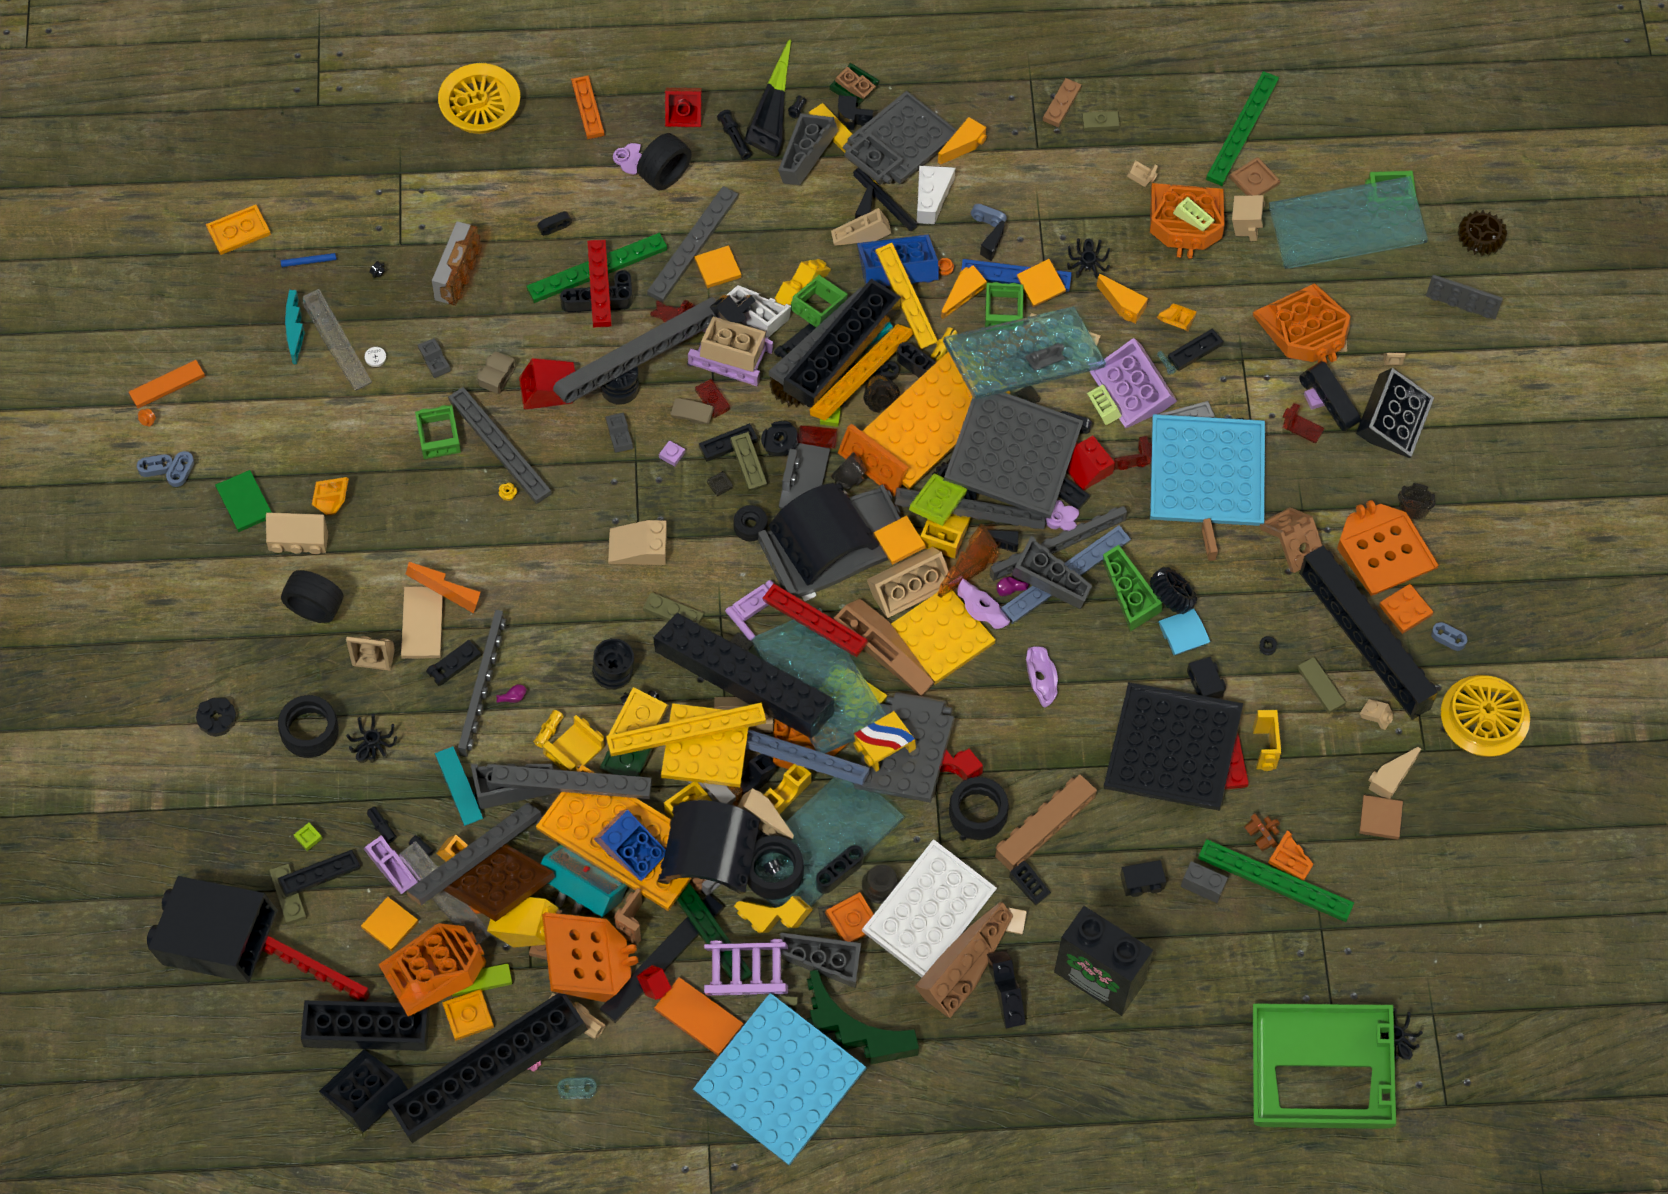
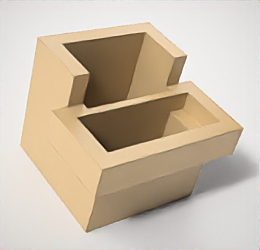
M1263 195L1234 196L1232 222L1235 236H1249L1250 241H1257L1258 228H1263L1262 211L1263 207H1265Z

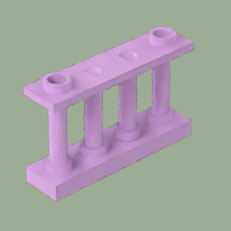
M765 337L763 351L753 372L700 357L701 345L698 350L690 349L688 364L758 386L760 371L757 368L764 352L772 354L773 341Z
M772 939L770 943L722 944V941H710V944H704V948L707 951H712V982H710V985H704V993L707 996L788 994V985L781 980V949H788V945L783 940ZM740 950H752V981H750V984H742V981H740ZM760 950H772L773 980H771V984H763V981H760ZM720 951H732V981H730V985H722L720 981Z

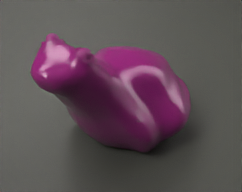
M1004 577L996 585L997 593L1000 596H1008L1017 591H1026L1028 588V583L1018 581L1012 577Z
M517 684L511 687L506 694L497 695L496 702H520L527 689L524 685Z

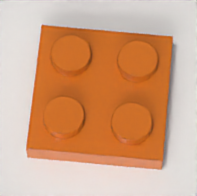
M1411 584L1400 589L1379 604L1380 608L1402 634L1428 619L1434 613Z
M860 892L825 911L841 940L855 942L866 936L862 929L874 915Z

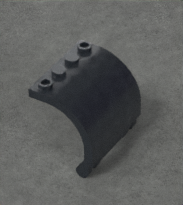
M840 483L821 485L801 494L788 503L769 524V528L807 586L812 585L820 574L840 557L866 547L873 550L880 545L877 538L872 536L873 532L866 526L850 502L848 494L843 492L844 488Z
M692 800L673 806L672 813L674 816L670 820V832L664 860L661 862L660 868L662 872L659 874L658 882L669 884L671 879L699 878L722 884L739 894L745 893L760 819L739 807L716 801Z

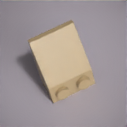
M646 520L610 528L608 564L666 565V521Z
M367 636L346 638L352 666L391 671L395 652L393 641L388 639H371Z

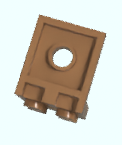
M1291 507L1264 520V524H1260L1262 531L1280 539L1289 569L1293 573L1301 569L1305 555L1322 546L1313 516ZM1305 543V550L1300 552V545Z

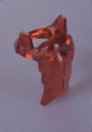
M684 300L680 308H675L656 301L657 309L653 310L650 316L667 322L696 305L688 300Z

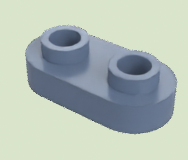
M975 204L971 210L973 219L988 223L993 227H996L1000 221L1006 222L1007 220L1006 215L1001 211L982 204Z
M183 451L175 456L166 473L167 481L171 486L179 487L185 483L194 466V459L191 453Z

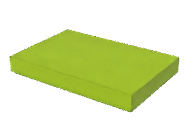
M933 474L911 503L909 510L943 526L966 495L967 489L960 485L943 481V477Z

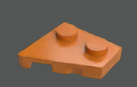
M1286 831L1268 864L1305 881L1313 867V863L1304 854L1301 846L1297 845L1293 840L1292 834Z

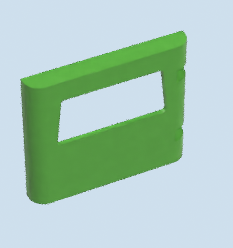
M1253 1004L1254 1124L1260 1127L1387 1129L1395 1127L1393 1005ZM1380 1033H1389V1039H1380ZM1275 1067H1371L1369 1108H1281L1279 1106ZM1390 1093V1101H1382V1094Z

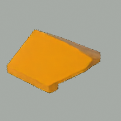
M1173 303L1169 308L1160 312L1157 318L1174 327L1189 331L1197 312Z
M344 477L316 482L312 505L325 515L336 514L345 501L349 479Z

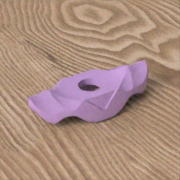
M965 579L961 580L958 586V596L963 598L967 612L975 620L987 621L995 629L1009 625L1010 620L997 602L986 592L980 591Z
M1038 646L1029 647L1026 657L1029 680L1041 705L1046 708L1057 695V671L1054 663L1048 656L1046 648ZM1035 672H1041L1044 675V680L1037 679Z

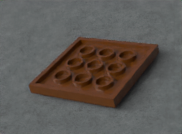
M504 844L444 888L443 891L496 922L553 880L555 875L554 871Z

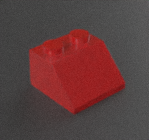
M666 88L665 127H701V88Z
M1092 435L1074 448L1067 473L1078 487L1086 490L1113 474L1115 462Z

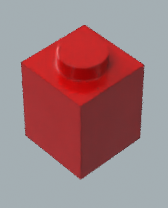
M651 965L636 976L645 995L649 998L661 999L672 989L662 968Z

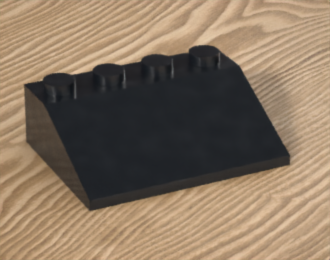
M1390 368L1379 374L1356 434L1373 445L1411 458L1434 397L1394 368Z

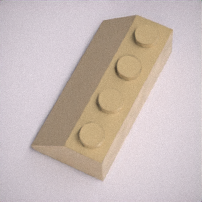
M934 547L866 579L872 596L886 618L933 596L947 585L949 587L954 586L942 552Z

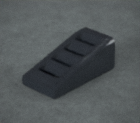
M868 185L855 213V219L871 212L872 185Z
M1000 221L981 244L980 255L990 261L994 258L1003 236L1004 221Z
M980 530L979 542L1007 551L1017 552L1018 532Z
M1025 860L1011 870L1009 878L1035 906L1051 894ZM1024 871L1025 873L1019 877L1018 875ZM1029 877L1030 880L1024 883L1023 881ZM1035 883L1036 886L1029 890V887ZM1041 889L1042 892L1035 897L1033 894Z

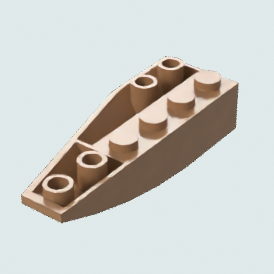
M862 599L846 604L833 618L866 638L868 643L863 650L919 696H923L934 684V681L890 622Z
M1003 902L994 906L961 934L914 986L925 1001L949 1018L975 989L988 964L987 954L994 953L1013 917Z

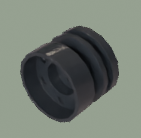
M638 367L600 386L603 397L608 402L616 405L627 404L634 400L639 392Z
M613 638L604 640L596 646L593 655L592 675L601 687L616 690L629 683L634 663V653L631 646L623 640Z

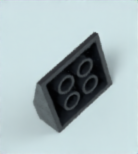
M363 1049L320 1089L319 1093L353 1126L364 1133L389 1109L387 1103L407 1091L408 1088L397 1073Z

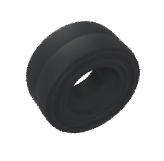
M743 506L734 515V531L742 540L757 541L758 532L767 531V515L758 506ZM747 520H754L756 524L753 527H748L745 522Z

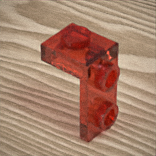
M1293 403L1291 408L1287 407L1282 417L1285 419L1282 428L1313 443H1317L1324 428L1299 416L1300 405Z
M1147 436L1139 437L1137 446L1139 454L1114 458V470H1126L1137 466L1145 467L1150 464L1152 444L1151 442L1148 443Z

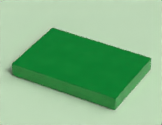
M250 470L215 485L238 532L266 521V513H272Z

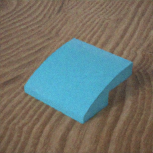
M1194 609L1185 614H1177L1158 621L1164 638L1168 640L1173 656L1210 643L1206 630Z

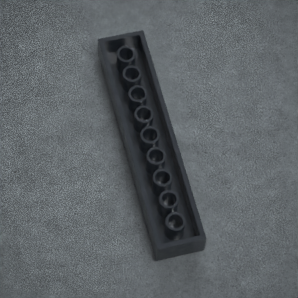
M1322 545L1305 555L1299 574L1409 717L1413 720L1429 711L1438 693L1436 686L1428 681L1422 668L1414 663L1412 655L1404 650L1401 641L1395 638L1391 633L1390 627L1383 623L1377 610L1369 605L1366 596L1360 593L1355 582L1348 578L1342 565H1338L1332 552Z
M676 613L653 637L656 653L750 705L762 703L764 713L811 739L834 714V698L679 613Z
M557 993L388 1102L387 1105L411 1143H414L587 1031V1027L567 995Z

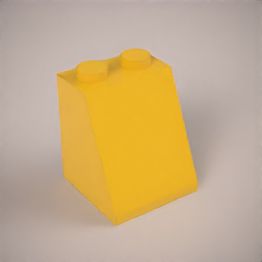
M528 897L495 922L490 919L487 931L513 948L546 945L542 914L545 912L557 913L558 907L546 899Z

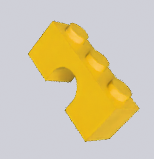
M793 764L783 774V780L775 790L770 788L764 794L773 804L779 815L811 784V772L803 766Z

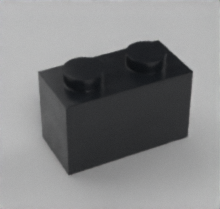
M1211 657L1189 663L1187 673L1196 694L1218 699L1223 698L1226 685L1224 680L1220 679L1218 666L1215 662L1213 663Z
M1161 860L1121 868L1120 877L1125 896L1138 897L1143 893L1151 892L1154 894L1165 889L1166 878Z

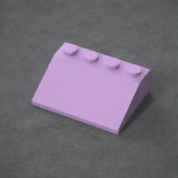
M1135 338L1089 370L1098 386L1102 384L1105 386L1121 413L1119 419L1125 428L1152 417L1153 414L1157 415L1177 402L1145 349Z

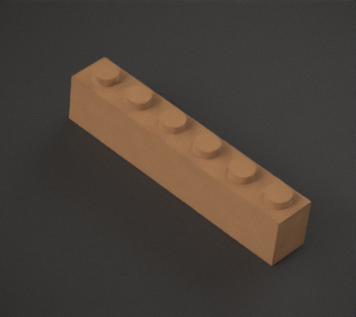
M1083 776L1072 777L1062 791L1058 790L1053 794L1050 802H1044L1034 816L1030 815L1027 817L1021 828H1015L1010 834L1011 837L1006 841L1002 840L996 846L995 857L1010 872L1021 862L1026 861L1095 798L1097 790Z

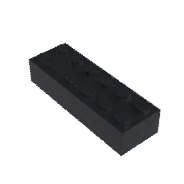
M304 1000L301 1042L304 1048L427 1051L429 1007L407 1016L400 1003Z

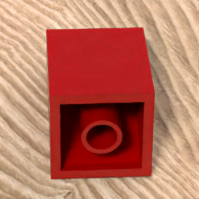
M532 358L519 377L523 408L535 409L572 404V402L565 403L553 391V387L557 381L576 371L574 362Z

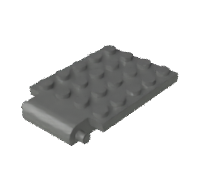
M906 91L848 138L847 143L843 146L845 150L844 157L878 184H883L884 182L890 184L892 179L901 184L917 171L919 166H923L940 152L957 130Z
M896 692L894 697H887L886 703L890 705L878 703L872 723L895 711L915 738L916 749L909 753L904 747L879 761V771L877 772L872 766L869 767L866 764L863 755L860 765L870 768L869 775L863 785L854 783V788L931 803L954 724V716H948L952 714V707H946V700Z

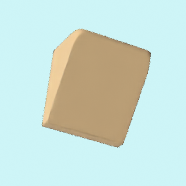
M1384 353V365H1403L1405 353Z
M1007 908L1013 917L1005 932L1022 935L1027 911Z

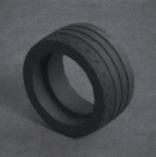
M671 133L662 134L653 140L640 156L637 164V173L656 190L667 189L676 183L686 171L691 161L692 152L675 135Z
M305 570L294 571L287 580L281 594V600L287 608L295 614L317 623H330L336 616L344 597L342 590L332 581L314 572Z
M304 695L290 700L281 710L278 719V730L285 747L296 756L313 758L323 755L334 746L338 737L339 725L334 709L326 700L317 696ZM306 713H316L326 718L328 722L327 727L319 737L311 740H300L290 734L289 728L298 716Z
M986 777L968 778L961 782L953 791L949 804V817L955 830L964 837L971 840H986L997 835L1007 821L1009 811L1008 798L1004 789L996 781ZM980 794L988 796L998 806L997 816L984 823L970 821L960 812L959 806L961 801L970 795Z
M772 835L758 839L755 842L747 882L749 888L760 897L768 900H779L793 894L800 886L804 875V860L801 851L794 842L785 837ZM779 853L788 857L792 861L794 868L793 873L787 879L773 883L759 878L755 873L754 865L765 854Z

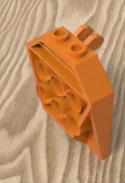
M1151 184L1150 233L1167 247L1177 248V258H1181L1182 248L1188 249L1187 257L1192 259L1193 249L1204 250L1222 238L1224 230L1223 189ZM1186 197H1189L1215 220L1204 231L1173 214L1176 207Z
M1315 283L1253 312V317L1287 358L1315 362L1318 360V363L1323 361L1327 364L1326 356H1328L1331 363L1336 361L1335 352L1344 348L1350 329L1351 316Z
M1369 500L1366 503L1367 508H1364L1362 504L1357 505L1356 512L1347 517L1337 550L1371 596L1438 568V563L1406 512L1383 504L1375 506L1373 500Z
M547 912L542 914L551 991L606 1002L615 996L631 978L630 966L638 963V957H628L629 954L637 951L636 945H627L623 935L607 919Z
M438 923L378 964L407 1016L421 1011L473 985L480 970L485 966L486 960L482 956L484 952L480 944H475L477 941L473 933H468L464 926Z

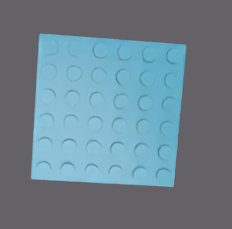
M1153 414L1150 520L1202 523L1204 519L1210 518L1211 523L1254 526L1264 524L1265 421Z
M769 993L693 1090L790 1166L866 1070V1066Z

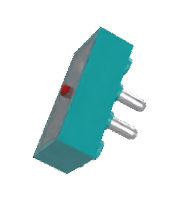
M559 845L545 855L541 862V865L554 871L555 878L547 884L560 891L555 905L561 907L568 895L576 901L572 910V915L579 916L584 905L592 910L594 914L603 917L621 903L628 887L562 845Z

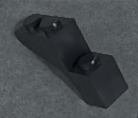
M1007 950L987 954L989 971L996 987L1005 1028L1025 1025L1021 989L1015 979L1013 962Z

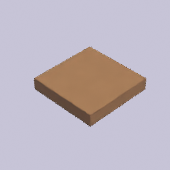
M1258 157L1232 172L1229 177L1246 196L1264 195L1280 184V180Z
M1364 795L1359 834L1398 840L1403 801Z

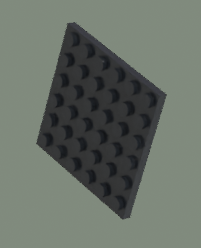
M1128 682L1106 773L1104 789L1220 811L1242 715L1243 703Z

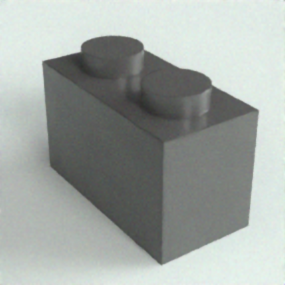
M1191 861L1183 877L1181 887L1218 903L1228 877Z

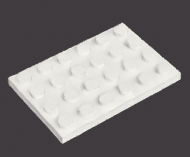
M933 839L864 926L862 932L922 978L945 950L964 932L997 888Z

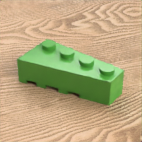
M1119 545L1104 553V567L1131 632L1161 613L1162 602L1157 599L1151 587Z

